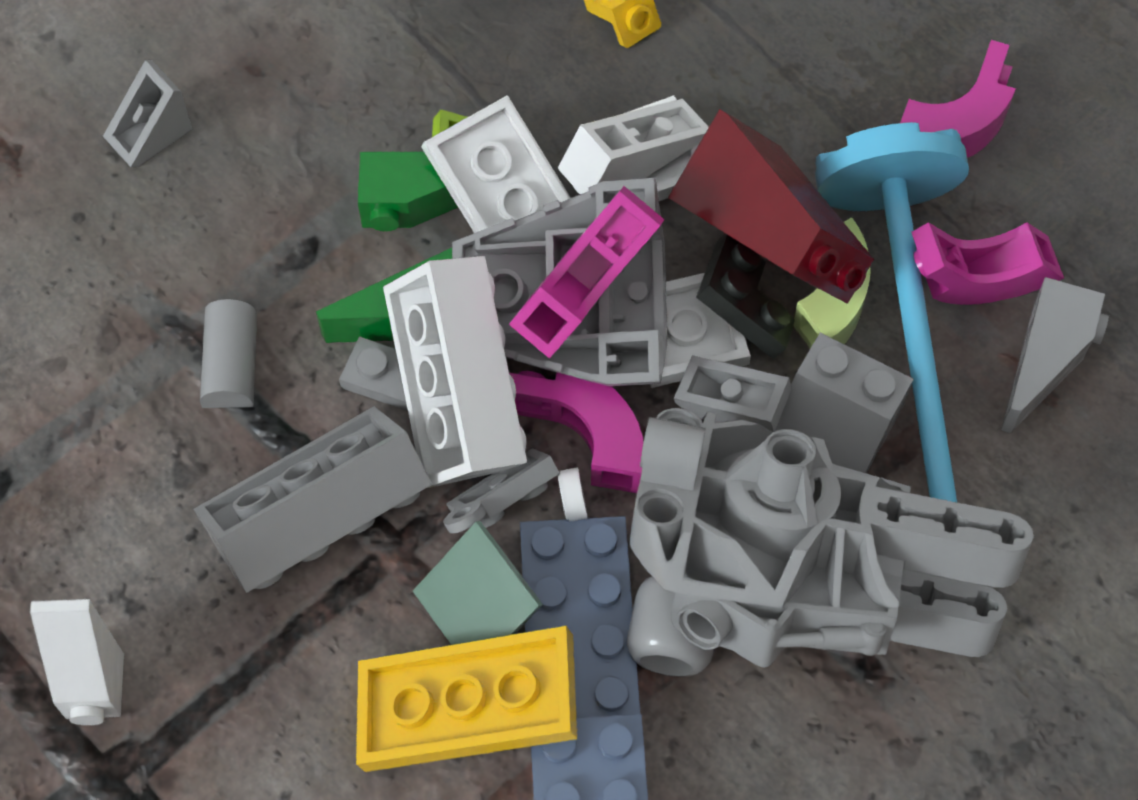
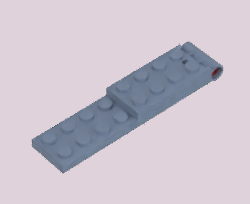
M626 517L588 518L570 522L569 519L520 522L522 577L543 604L525 623V633L567 626L573 634L577 739L531 746L534 800H648L637 663L632 659L627 647V636L633 610Z

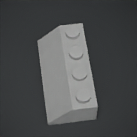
M373 406L194 508V511L233 576L247 593L254 588L263 589L274 584L281 578L283 571L301 561L308 562L322 556L328 550L331 543L343 536L365 531L374 523L376 517L391 508H401L411 504L420 496V491L431 486L432 483L407 432Z

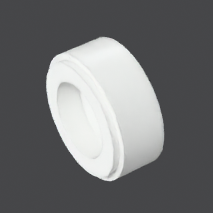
M578 467L561 470L560 474H558V481L566 520L569 519L570 522L588 519Z

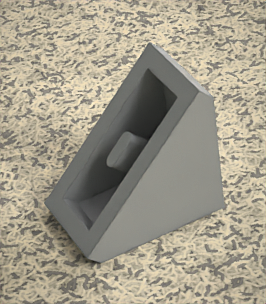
M152 60L144 61L103 135L130 167L140 166L192 130L181 91Z

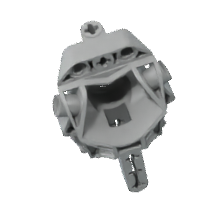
M682 408L667 409L658 414L656 418H649L641 454L640 467L642 468L634 507L630 547L651 576L665 590L675 593L671 611L672 624L692 644L707 650L720 646L732 650L753 664L764 668L769 667L785 647H808L822 650L860 652L865 655H886L890 641L969 657H981L993 650L1008 608L1004 597L991 587L1005 588L1018 581L1034 537L1032 528L1020 516L1008 512L911 494L910 486L832 464L823 439L809 438L806 434L795 430L783 429L772 432L757 423L745 420L715 423V413L707 412L700 419L693 412Z

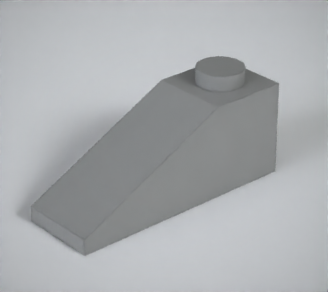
M1047 277L1044 278L1034 301L1001 428L1002 431L1012 433L1081 363L1091 343L1101 344L1109 319V315L1101 313L1105 297L1104 293Z

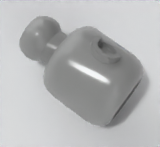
M652 576L646 578L635 596L627 636V647L632 659L647 670L668 676L685 677L702 672L711 662L715 649L707 650L695 646L675 628L671 620L675 593L665 590Z

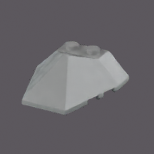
M655 178L603 181L588 187V192L563 202L553 201L543 205V210L518 220L508 219L452 242L453 259L485 256L488 272L494 280L495 294L493 298L498 322L505 333L504 351L507 359L606 386L661 384L667 350L666 266L662 225L619 273L579 326L550 359L508 325L562 257L623 186L627 187L661 216Z

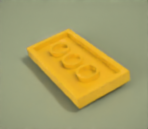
M567 626L358 661L356 765L364 772L577 739L573 634Z

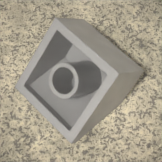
M819 333L791 383L792 390L775 431L783 429L795 430L806 434L809 438L823 439L832 464L867 474L905 405L914 379Z

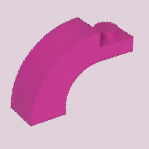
M994 40L990 41L977 82L966 95L952 102L942 104H928L908 99L900 123H919L920 132L957 130L961 136V142L966 148L967 158L982 150L992 141L1002 127L1016 88L1007 86L1013 66L1004 64L1010 45Z
M623 186L562 257L508 325L550 359L579 326L619 273L658 230L664 219L627 187Z
M929 222L911 232L917 247V251L914 252L915 263L921 274L926 278L933 299L941 302L959 305L991 303L1039 290L1045 277L1057 281L1064 279L1049 237L1028 222L1006 233L979 240L954 238Z
M522 371L518 374L509 373L516 387L515 405L517 415L564 424L576 431L584 439L592 455V486L632 493L638 492L642 473L640 461L644 443L643 435L633 411L612 386L598 384L558 372L555 380L546 379L543 375L532 371Z

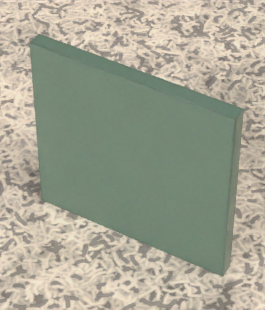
M476 521L413 590V593L451 645L514 635L543 605L481 521Z

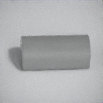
M223 299L211 302L205 307L200 404L202 408L253 407L257 314L255 308L246 302Z

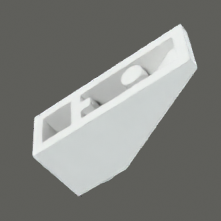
M683 99L580 125L558 169L579 194L588 192V187L603 181L643 179L699 145L709 127Z
M90 599L31 601L30 614L54 705L65 719H70L71 723L78 725H98L104 722V717H121L124 653Z

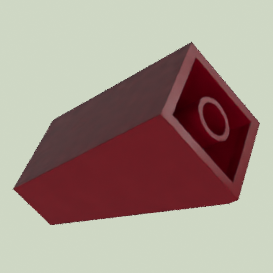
M719 109L668 198L792 275L848 304L854 292L862 286L874 258L781 146Z

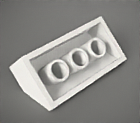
M485 256L428 261L385 285L383 289L415 449L432 483L427 488L498 473L527 463L525 454L526 436L518 420L515 405L516 387L508 371L504 351L505 333L498 322L493 298L495 285L491 274L488 272Z

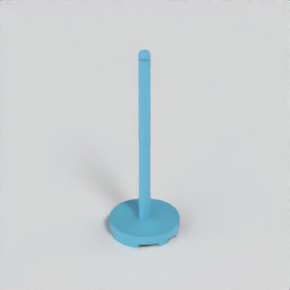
M912 122L874 127L847 136L848 146L837 151L819 154L816 157L815 178L817 191L834 208L850 211L885 210L910 375L914 379L912 388L929 497L957 502L921 272L914 260V252L917 251V247L911 233L914 229L910 206L939 197L956 188L966 179L969 173L966 148L961 142L960 134L954 129L920 132L919 123Z

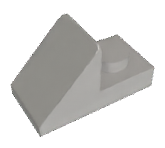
M692 355L675 394L674 401L678 406L693 412L700 419L707 412L716 414L715 423L745 420L757 423L775 432L792 386L789 377Z

